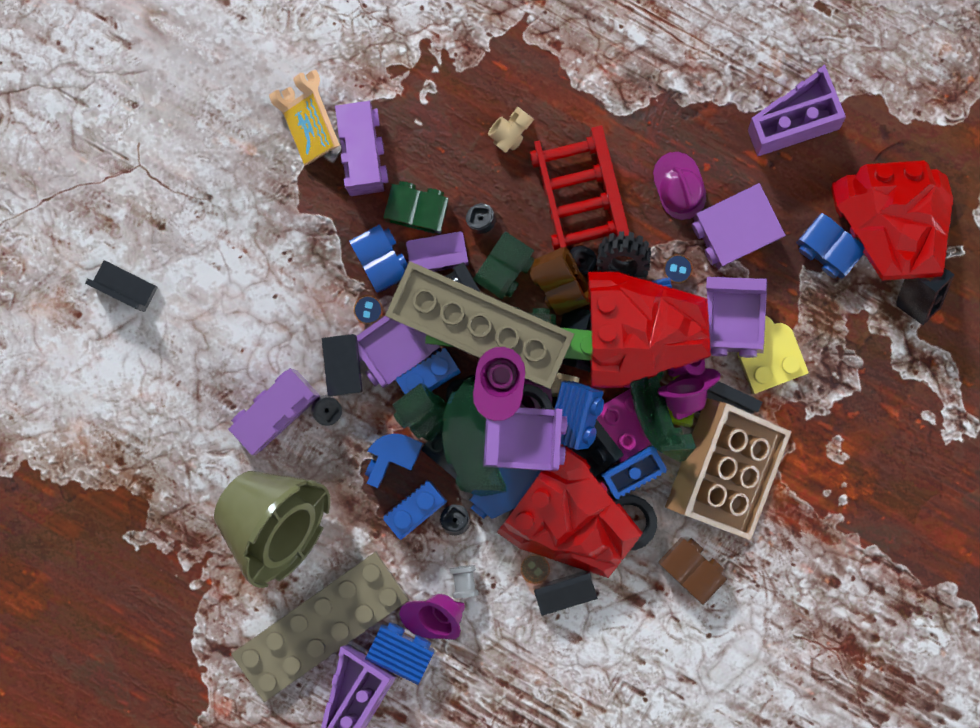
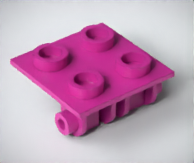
M630 388L605 403L601 414L597 417L599 423L624 454L619 459L621 463L665 436L638 389Z

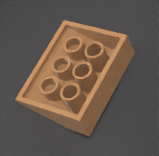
M706 398V404L700 412L665 508L751 540L792 431L730 404Z

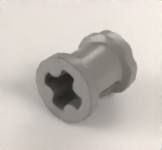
M475 565L450 568L455 585L453 598H468L479 595V591L475 589L473 571L476 570Z

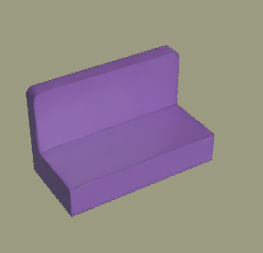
M461 231L406 242L409 261L433 272L453 269L463 262L465 266H469L464 236Z

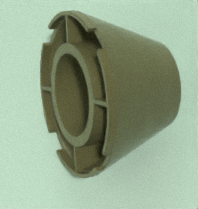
M256 471L242 473L225 488L216 504L214 521L242 574L250 584L258 588L268 587L269 584L267 582L273 579L280 582L302 563L324 529L320 526L323 514H329L330 494L324 485L314 480Z

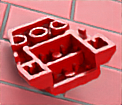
M925 160L865 164L860 167L857 175H846L832 183L831 191L836 212L840 218H846L851 226L850 233L854 238L858 237L865 247L863 253L882 281L942 277L953 206V195L947 175L938 169L931 170L928 162Z
M588 272V300L591 311L592 342L590 359L591 388H621L644 377L651 378L657 376L659 372L671 368L677 369L710 358L708 298L620 272Z
M561 444L560 446L565 447L564 465H559V470L556 472L540 471L496 533L521 550L609 578L641 537L642 531L620 503L615 504L608 495V488L603 482L599 483L590 472V465L586 460Z

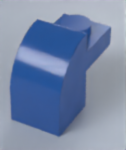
M388 434L377 439L367 451L378 456L376 461L371 459L367 467L365 476L369 477L366 484L379 488L390 462L412 470L424 443L403 434Z

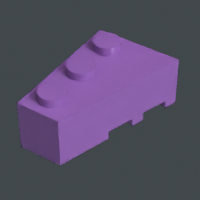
M825 64L808 79L797 84L785 96L778 98L752 117L748 133L757 156L841 128L846 116Z
M370 100L336 105L338 135L342 149L341 160L342 164H344L346 176L344 178L346 190L350 196L384 192L383 183H389L386 165L381 166L379 155L384 154L382 137H376L375 126H380L378 109H372Z
M289 368L277 377L275 383L268 390L265 389L253 400L254 404L247 411L243 409L231 420L233 425L228 430L251 455H257L307 410L320 395L297 370Z
M351 645L340 646L336 673L333 675V685L321 728H366L397 676L366 660V655Z

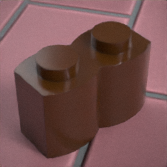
M566 247L534 259L530 271L531 279L536 286H540L545 292L544 300L550 310L553 309L560 316L590 304L588 300V283L578 270L573 256Z
M681 537L657 563L704 605L727 580L722 575L725 569L714 558H711L710 561L706 560L700 554L704 549L694 539L690 538L686 541Z

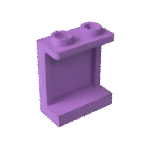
M760 183L697 213L693 217L694 223H692L694 233L698 239L703 238L707 249L704 250L710 264H716L718 269L786 236Z
M707 277L706 289L711 356H727V352H739L740 357L756 358L757 353L764 354L767 279Z
M386 316L357 335L359 360H363L369 368L365 373L374 386L380 384L382 388H386L396 381L397 376L401 377L402 373L405 374L407 370L410 371L412 367L417 366V364H420L441 348L439 345L425 344L426 334Z
M519 407L516 413L506 420L493 421L486 418L483 467L558 471L559 465H564L565 447L560 445L561 434L565 435L567 430V416H562V409L559 408L549 410Z

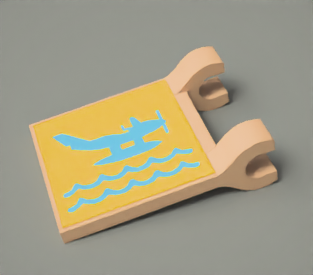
M316 70L306 74L308 81L304 73H299L293 78L296 87L303 92L298 98L295 99V93L291 87L282 91L284 98H282L279 90L269 94L271 103L285 117L304 166L309 165L340 146L318 92L320 77Z

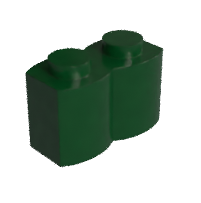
M399 181V185L392 184L383 218L385 222L440 235L449 198L444 197L443 191L428 188L427 192L416 190V185Z

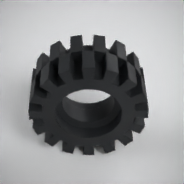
M619 231L617 237L614 233L609 234V239L605 237L599 245L597 258L598 272H620L640 279L646 278L650 270L651 259L649 243L647 241L643 242V237L640 235L634 238L633 232H629L628 236H624V231ZM627 256L634 260L623 262L615 259V257Z

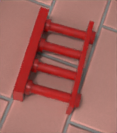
M602 125L592 127L589 132L590 137H586V141L542 151L540 140L534 141V150L530 151L533 168H539L555 232L554 235H550L554 251L562 247L607 237L612 233L617 237L619 231H624V236L629 235ZM586 152L595 155L597 165H593V169L549 179L545 162ZM593 180L602 183L604 193H600V197L556 207L552 190ZM600 208L609 211L611 221H607V225L563 235L559 218Z

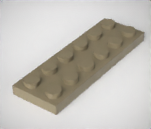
M411 261L407 265L385 314L387 318L477 358H481L486 351L494 347L512 349L521 356L525 364V379L547 389H551L574 337V333Z
M375 551L235 650L231 655L263 702H266L338 651L340 646L348 644L406 603L409 598Z

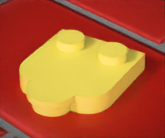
M768 316L765 319L764 354L757 353L756 358L740 357L739 352H737L752 394L809 373L792 329L783 323L774 324Z

